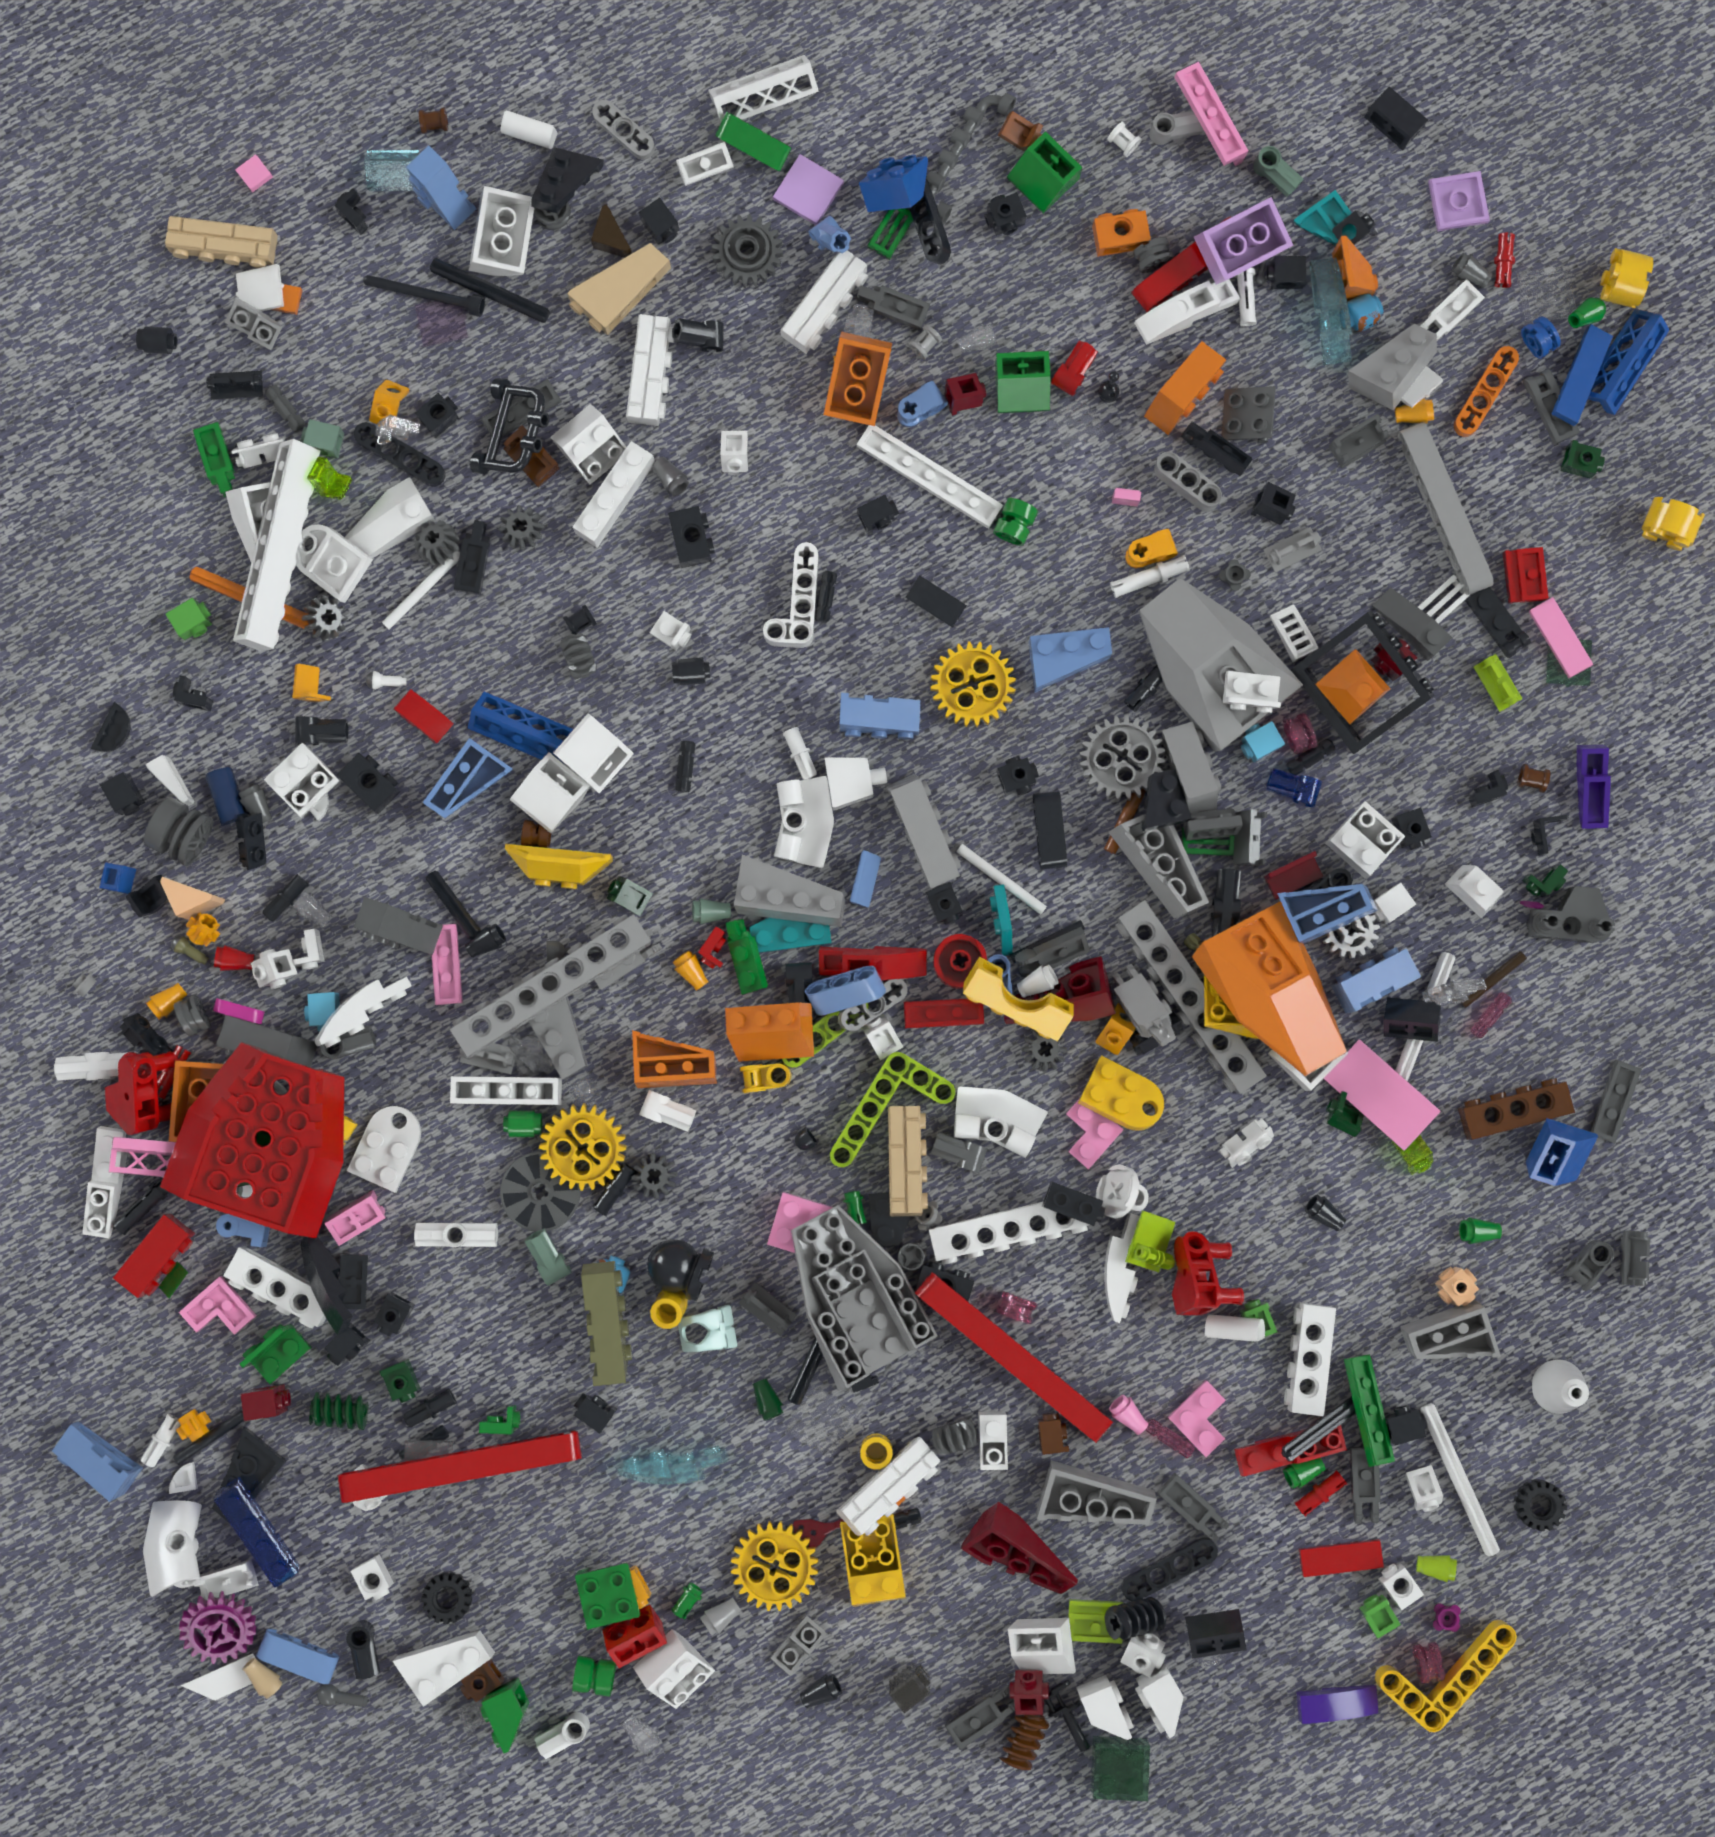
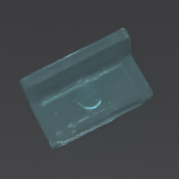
M367 150L364 159L367 189L369 191H414L412 189L414 186L408 180L410 175L406 166L419 155V150Z

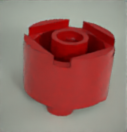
M954 934L945 938L938 945L933 957V968L936 976L943 984L951 988L963 989L964 981L978 958L981 957L987 960V954L983 945L975 938L965 934ZM956 955L967 959L964 963V968H960L959 965L954 966L953 962L956 960Z

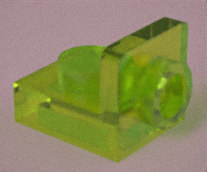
M317 457L307 476V479L320 496L338 500L343 499L352 482V478L349 475L337 473L328 459L324 457Z
M1421 1135L1405 1151L1392 1141V1145L1406 1163L1410 1175L1427 1171L1434 1162L1433 1152Z

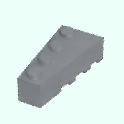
M912 774L885 786L888 795L891 794L894 799L895 811L905 826L903 827L910 845L915 850L913 851L928 886L933 888L959 877L958 869L961 868V864L956 853H950L948 845L951 844V840L946 829L941 830L938 824L941 816L937 806H931L927 796L931 795V791L926 780L921 782L919 777Z
M1144 814L1109 831V834L1174 919L1209 903L1174 825L1142 831V823L1145 821Z
M742 855L734 901L737 914L842 927L845 898L842 892Z
M544 966V967H542L541 969H539V970H537V971H535V972H536V974H539L540 972L544 971L546 968H545V966ZM547 978L542 983V987L547 991L556 989L558 985L557 981L553 978ZM520 980L512 986L515 989L523 984V982ZM525 992L519 997V1001L523 1005H530L535 999L534 995L530 992ZM568 997L529 1021L562 1080H566L588 1067Z
M1051 1460L1036 1510L1037 1520H1084L1095 1523L1107 1521L1119 1524L1149 1525L1157 1498L1155 1490Z

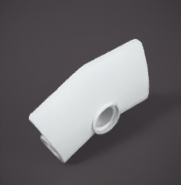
M821 776L801 781L789 780L777 783L782 823L774 857L823 868L834 826L827 777ZM792 814H797L802 818V823L799 827L792 828L787 824V818Z
M958 1087L954 1138L993 1141L1026 1158L1048 1112L1005 1090ZM993 1121L998 1122L1002 1127V1131L997 1137L991 1136L988 1132V1126Z
M191 1501L153 1502L143 1547L150 1596L153 1597L173 1585L185 1588L200 1582L198 1562L195 1555L199 1543L194 1535L198 1527L201 1504ZM184 1540L183 1546L179 1548V1544Z

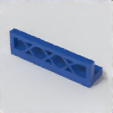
M1634 309L1608 349L1592 390L1596 385L1603 382L1606 385L1600 394L1591 390L1588 397L1589 400L1600 402L1607 413L1616 414L1669 332V328L1662 315ZM1639 318L1647 320L1643 327L1634 330L1633 327ZM1633 339L1631 347L1620 352L1622 344ZM1619 360L1620 364L1618 367L1607 373L1606 369L1609 364Z
M485 691L471 709L468 729L541 760L550 752L561 761L553 754L563 742L556 735L562 734L568 737L574 730ZM487 702L496 706L497 709L490 710L483 707V705ZM515 714L520 716L521 719L514 720L509 718L508 715ZM539 724L545 729L537 730L532 725Z

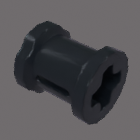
M583 605L582 609L573 615L563 617L568 628L575 635L590 625L595 626L597 624L586 605Z

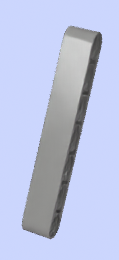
M1421 422L1398 431V441H1402L1404 446L1402 447L1403 453L1458 581L1461 585H1464L1462 590L1466 595H1470L1493 586V577L1427 425Z

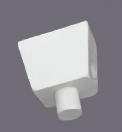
M825 758L833 810L873 798L872 785L887 783L885 767L869 770L868 758Z
M1462 865L1445 883L1480 918L1498 902L1504 893L1493 880L1475 865Z

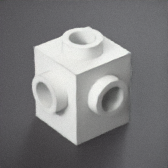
M275 949L264 951L259 954V959L251 963L253 976L257 980L259 988L270 986L271 989L280 988L286 985L285 980L297 974L289 949L275 952Z
M1151 1633L1131 1637L1120 1662L1132 1668L1135 1672L1150 1677L1154 1668L1160 1670L1166 1655L1161 1652L1166 1642Z

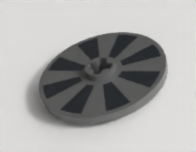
M542 1151L528 1153L515 1160L506 1170L500 1187L501 1203L508 1217L521 1228L534 1232L544 1228L546 1231L554 1230L565 1224L575 1213L581 1195L579 1183H575L574 1187L569 1189L570 1181L566 1180L560 1185L561 1176L558 1175L551 1178L554 1169H544V1166L549 1161L540 1159L541 1154L545 1153ZM540 1184H544L548 1195L537 1199L533 1188H539Z

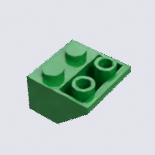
M1045 131L1027 148L1008 174L1007 179L1044 214L1080 179L1082 166Z
M1049 351L997 353L995 359L997 413L1050 411Z
M519 1677L495 1688L481 1702L483 1705L480 1707L481 1714L485 1722L490 1721L494 1731L491 1733L492 1739L497 1748L501 1747L503 1754L509 1752L529 1705V1700Z

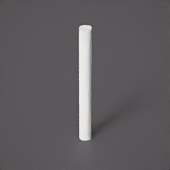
M459 551L453 552V559L447 558L445 565L440 564L382 621L389 630L459 561Z
M964 844L958 848L956 852L998 884H1004L1005 889L1040 915L1047 906Z

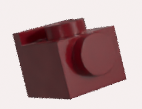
M977 373L946 379L944 394L951 414L957 415V411L982 406L983 398H986V388L983 382L980 383Z

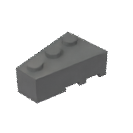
M228 1015L225 1016L216 1046L225 1048V1054L231 1056L239 1044L243 1042L267 1050V1053L311 1067L317 1049L313 1040L300 1038L293 1034L284 1033Z

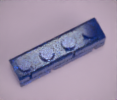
M238 1477L219 1489L215 1494L214 1501L273 1587L276 1588L298 1573L299 1563L281 1536L275 1533L276 1529L250 1491L245 1489L246 1486L241 1478Z

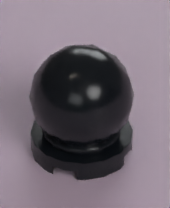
M669 1239L660 1242L648 1256V1275L653 1283L663 1291L676 1293L685 1290L687 1292L686 1299L697 1301L704 1285L700 1282L703 1269L709 1271L714 1252L704 1248L702 1253L697 1254L694 1247L684 1240Z

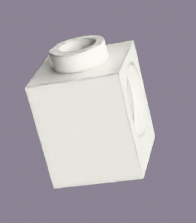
M1399 883L1373 900L1378 911L1372 914L1377 916L1376 919L1379 922L1383 920L1387 924L1415 906L1416 903L1402 883Z
M380 1554L351 1570L365 1600L371 1597L374 1600H378L390 1593L388 1588L394 1582ZM369 1573H374L379 1577L380 1583L378 1586L369 1583Z
M1401 1564L1387 1566L1381 1572L1383 1576L1378 1578L1396 1606L1401 1610L1424 1595L1409 1572ZM1404 1578V1587L1398 1591L1394 1590L1393 1584L1395 1580Z

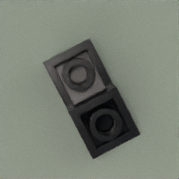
M920 575L905 597L952 628L967 606Z

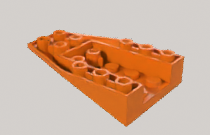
M1281 901L1204 941L1192 955L1196 964L1237 1021L1304 1076L1309 1075L1347 1052L1320 977L1305 945L1298 941Z

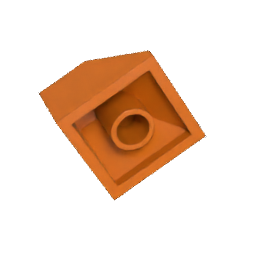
M1341 236L1332 252L1340 303L1348 302L1363 294H1371L1373 296L1375 290L1378 289L1377 275L1372 273L1371 265L1349 238Z
M1356 649L1315 684L1349 724L1353 723L1390 690V687Z

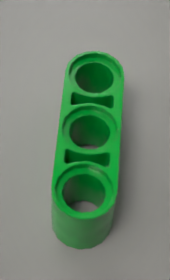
M726 112L715 134L719 139L779 172L792 149L787 144L729 112Z

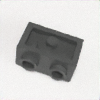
M1234 809L1190 813L1192 819L1183 823L1185 841L1238 835L1243 826L1241 815L1236 816Z

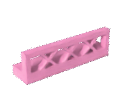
M1197 62L1176 72L1174 78L1224 166L1231 162L1235 166L1241 164L1248 153V149L1200 63Z
M113 1137L109 1173L164 1177L165 1171H161L164 1166H168L170 1158L166 1161L162 1156H171L176 1142ZM117 1152H128L135 1160L127 1168L115 1167ZM134 1153H139V1154H144V1155H142L140 1158H138ZM151 1154L156 1155L163 1164L155 1170H149L141 1160ZM136 1164H138L142 1169H137V1168H132V1167H134Z

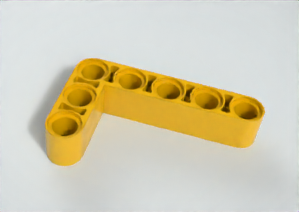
M1494 1620L1489 1623L1427 1697L1390 1665L1381 1666L1376 1671L1375 1681L1393 1701L1429 1732H1438L1448 1723L1514 1646L1517 1638L1516 1632L1502 1620ZM1506 1628L1505 1638L1496 1640L1497 1631ZM1483 1649H1488L1489 1656L1487 1659L1479 1661V1652ZM1464 1670H1471L1470 1679L1461 1681V1673ZM1394 1674L1395 1681L1389 1686L1384 1685L1385 1676ZM1452 1690L1454 1692L1453 1698L1448 1702H1443L1444 1693ZM1411 1692L1415 1693L1414 1702L1405 1704V1696ZM1430 1711H1435V1719L1429 1723L1425 1722L1426 1714Z

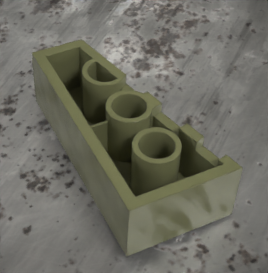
M615 1261L583 1264L581 1279L585 1311H589L586 1317L587 1334L593 1338L590 1339V1362L595 1363L592 1376L593 1386L626 1383L628 1361L632 1360L633 1356L631 1344H626L625 1337L629 1336L628 1319L623 1320L622 1311H626L625 1296L619 1293V1287L623 1286L621 1270H616Z

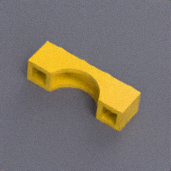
M979 957L964 981L963 994L972 1002H980L988 1006L998 1015L1004 1014L1012 1018L1015 1023L1022 1027L1028 1026L1036 1030L1040 1036L1046 1039L1052 1038L1058 1041L1074 1016V1004L1052 993L1031 1001L1016 998L1004 986L1002 978L1003 968Z

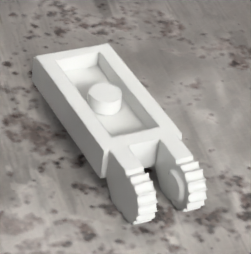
M1466 279L1429 314L1428 319L1420 327L1428 329L1434 323L1440 329L1435 333L1437 334L1438 341L1444 334L1447 335L1485 297Z

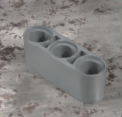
M1164 452L1158 457L1154 466V472L1161 481L1204 512L1213 511L1218 506L1222 498V492L1215 483L1173 452ZM1164 461L1170 462L1173 465V470H1163L1160 463ZM1184 477L1191 478L1194 486H1184L1181 479ZM1202 494H1212L1215 498V502H1205L1203 500Z

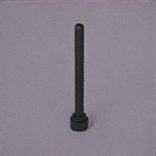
M366 275L363 278V282L367 286L462 307L473 316L481 317L484 312V296L473 294L472 296L468 295L466 298L371 275Z

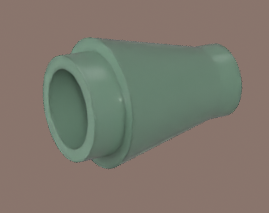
M699 898V901L692 902L693 922H699L700 925L731 918L730 903Z

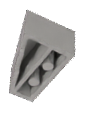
M1416 324L1411 325L1348 370L1349 388L1394 410L1404 394L1437 353V334Z

